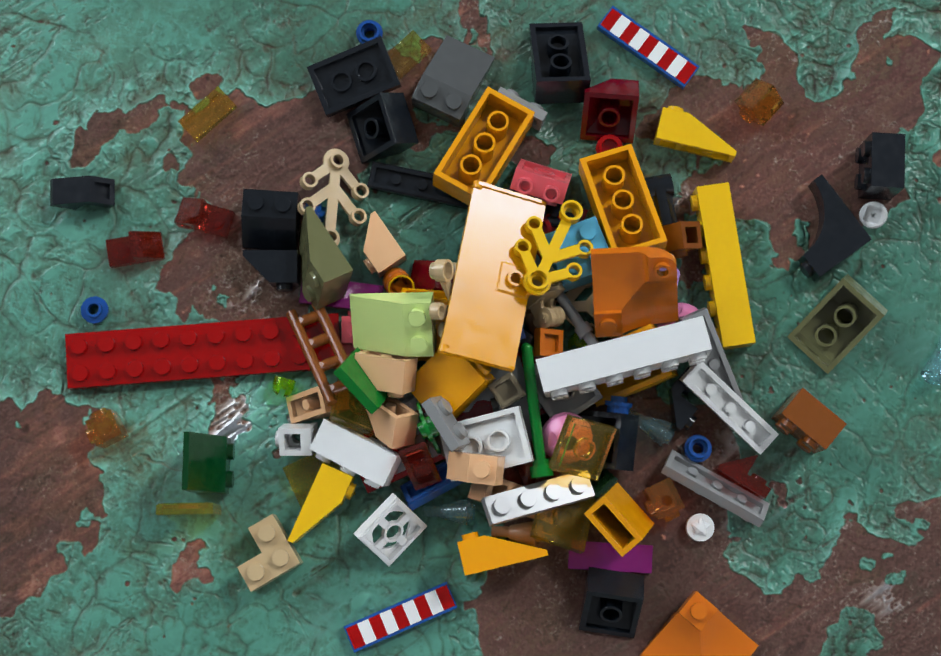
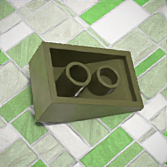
M310 205L305 208L298 236L302 292L305 299L311 302L315 309L318 310L345 297L353 269Z
M847 274L787 337L828 374L886 315L888 310Z

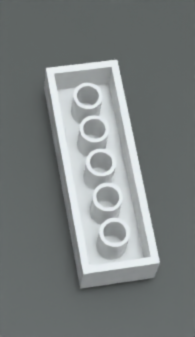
M700 316L535 359L545 397H551L552 401H558L568 398L569 392L579 390L580 394L595 391L596 385L606 383L607 387L622 384L623 378L634 376V380L651 376L650 373L653 370L661 369L662 373L678 369L680 363L688 362L689 366L703 363L706 361L707 356L710 355L712 346L704 317Z

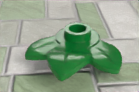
M417 402L416 406L420 415L419 423H417L418 429L423 439L430 440L437 454H440L442 450L435 440V437L439 436L440 433L430 417H425L420 402Z

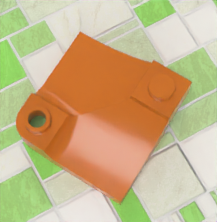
M655 247L591 249L595 337L623 336L625 332L644 327L648 324L679 322L676 258L671 253ZM664 267L667 270L660 271V268Z
M693 591L639 656H751L759 645L734 625L699 592Z

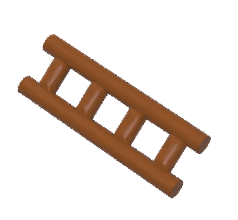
M312 304L314 311L300 317L296 310H290L286 313L288 321L326 405L333 406L337 403L335 394L345 391L347 388L341 381L329 384L324 372L339 366L348 356L325 307L316 310ZM319 321L324 333L309 339L304 326ZM329 343L335 356L319 362L314 349Z

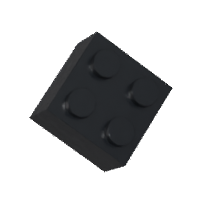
M872 132L857 147L855 163L859 164V174L855 176L854 188L858 190V198L891 200L904 189L906 134Z

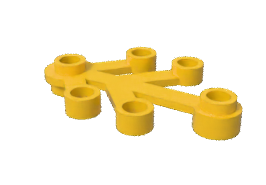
M567 200L562 204L559 211L561 221L550 244H548L543 232L542 220L537 216H531L527 219L525 230L533 236L542 258L537 267L530 252L532 248L530 241L524 238L516 241L513 250L515 255L522 259L527 273L523 278V286L528 293L541 296L549 291L553 283L566 279L575 282L580 279L583 269L576 262L569 263L564 269L549 272L554 263L577 256L581 259H587L591 256L593 244L589 240H581L576 245L560 249L570 226L578 223L583 214V208L579 202ZM571 212L574 217H568L565 213ZM536 223L538 228H531L529 224ZM524 245L527 251L519 250L518 246ZM585 246L589 251L583 252L580 250V247ZM569 269H575L578 274H570ZM533 280H538V281H540V282H541V286H536V285H534V284L532 283V281H533Z

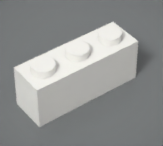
M323 419L309 448L317 453L315 456L317 459L328 464L333 461L341 465L339 469L342 472L351 476H355L356 473L365 478L364 483L376 489H379L380 486L390 485L403 458V455L332 419Z

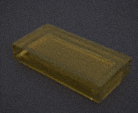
M414 30L392 48L388 54L398 79L400 80L424 59L431 52V48Z
M217 86L178 122L198 143L232 113L237 106Z

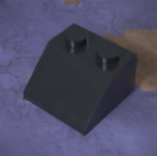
M379 93L346 114L361 164L400 154L419 143L404 93Z
M243 189L241 211L242 248L297 250L300 213L297 210V205L301 201L299 193Z
M584 410L578 414L590 427L591 444L587 453L582 458L569 464L633 471L639 416ZM572 436L571 439V448H573L576 444V438L574 436Z
M589 567L584 588L579 630L634 638L644 601V575Z

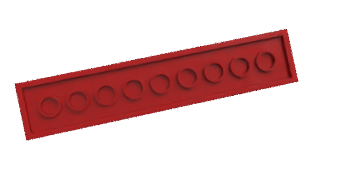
M330 313L328 316L341 341L339 313ZM287 317L65 334L68 389L311 371ZM319 321L304 326L309 339L324 333ZM329 343L314 349L319 362L335 356Z

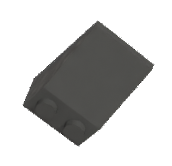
M447 35L424 71L411 97L412 106L461 128L495 57Z

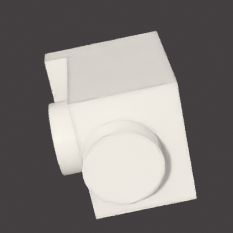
M317 422L283 424L275 433V445L279 447L280 456H312L315 452L309 448L318 432ZM294 434H300V441L295 439Z

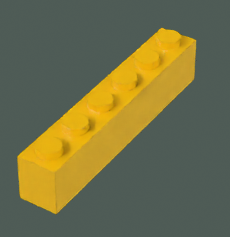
M729 182L697 186L693 195H690V206L692 212L696 211L697 221L700 222L703 248L699 249L698 253L700 263L705 264L706 274L703 275V285L705 291L709 290L711 300L707 302V309L710 317L714 318L715 330L723 350L749 347L755 344L756 340Z

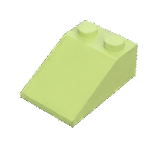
M434 292L358 293L349 295L353 348L358 347L363 350L403 357L434 356L437 345L436 323L429 315L430 304L434 302Z

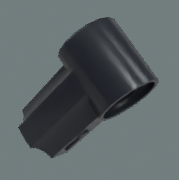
M670 173L644 178L661 225L676 223L677 217L673 202L674 186Z

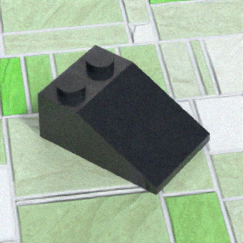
M582 22L529 24L534 102L537 104L584 103L585 89L590 88L591 78Z

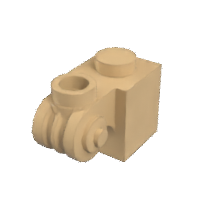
M551 267L549 272L555 271L554 268ZM533 280L534 285L541 286L540 281ZM561 281L551 284L549 291L544 295L535 296L530 294L526 309L531 310L534 316L532 321L536 328L559 327L564 323L565 312L563 308L553 306V300L565 290Z

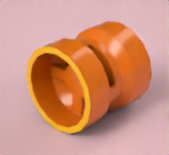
M391 268L384 274L383 286L388 293H401L402 288L415 289L413 280L401 268Z

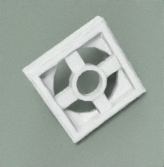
M392 493L353 534L384 563L390 566L422 533L427 525ZM390 512H403L397 520L388 522L385 519ZM408 522L406 532L403 535V526ZM379 524L382 527V536L374 543L372 533ZM398 525L399 529L396 535L387 537L388 529ZM388 542H389V543L396 542V543L393 544V545H390V546H388V547H384Z

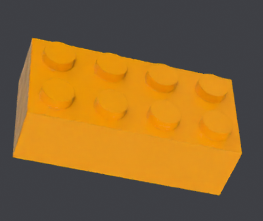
M487 87L433 173L432 185L469 206L473 181L479 180L493 186L497 184L530 130L535 112Z
M632 143L580 158L578 172L608 248L655 247L665 250L667 238Z

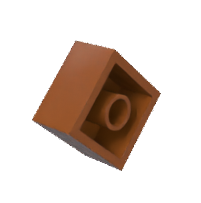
M804 388L793 392L771 418L776 422L774 426L780 432L787 436L790 433L798 440L796 444L806 453L813 452L814 454L826 450L847 425V423Z

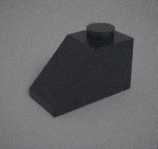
M243 250V257L272 287H276L277 291L288 292L293 291V287H300V254L298 250Z

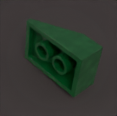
M184 432L182 490L196 494H229V488L234 486V471H230V460L235 458V444L231 443L230 438L211 434Z

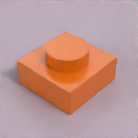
M535 328L534 356L547 357L562 353L564 330Z

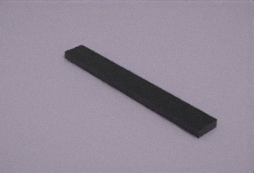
M375 161L372 162L367 184L370 190L467 210L469 207L467 204L432 185L433 173ZM557 204V206L546 205L544 217L550 214L547 219L552 227L557 228L560 223L558 216L561 204ZM571 212L565 213L568 217H574Z

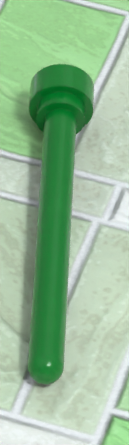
M524 343L521 346L535 459L532 462V467H530L531 478L554 476L553 466L549 464V459H546L532 346L529 343Z

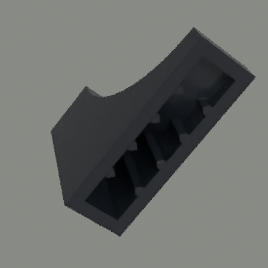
M822 174L808 186L818 208L819 224L817 234L808 251L798 259L802 273L807 278L811 277L813 281H816L872 240Z

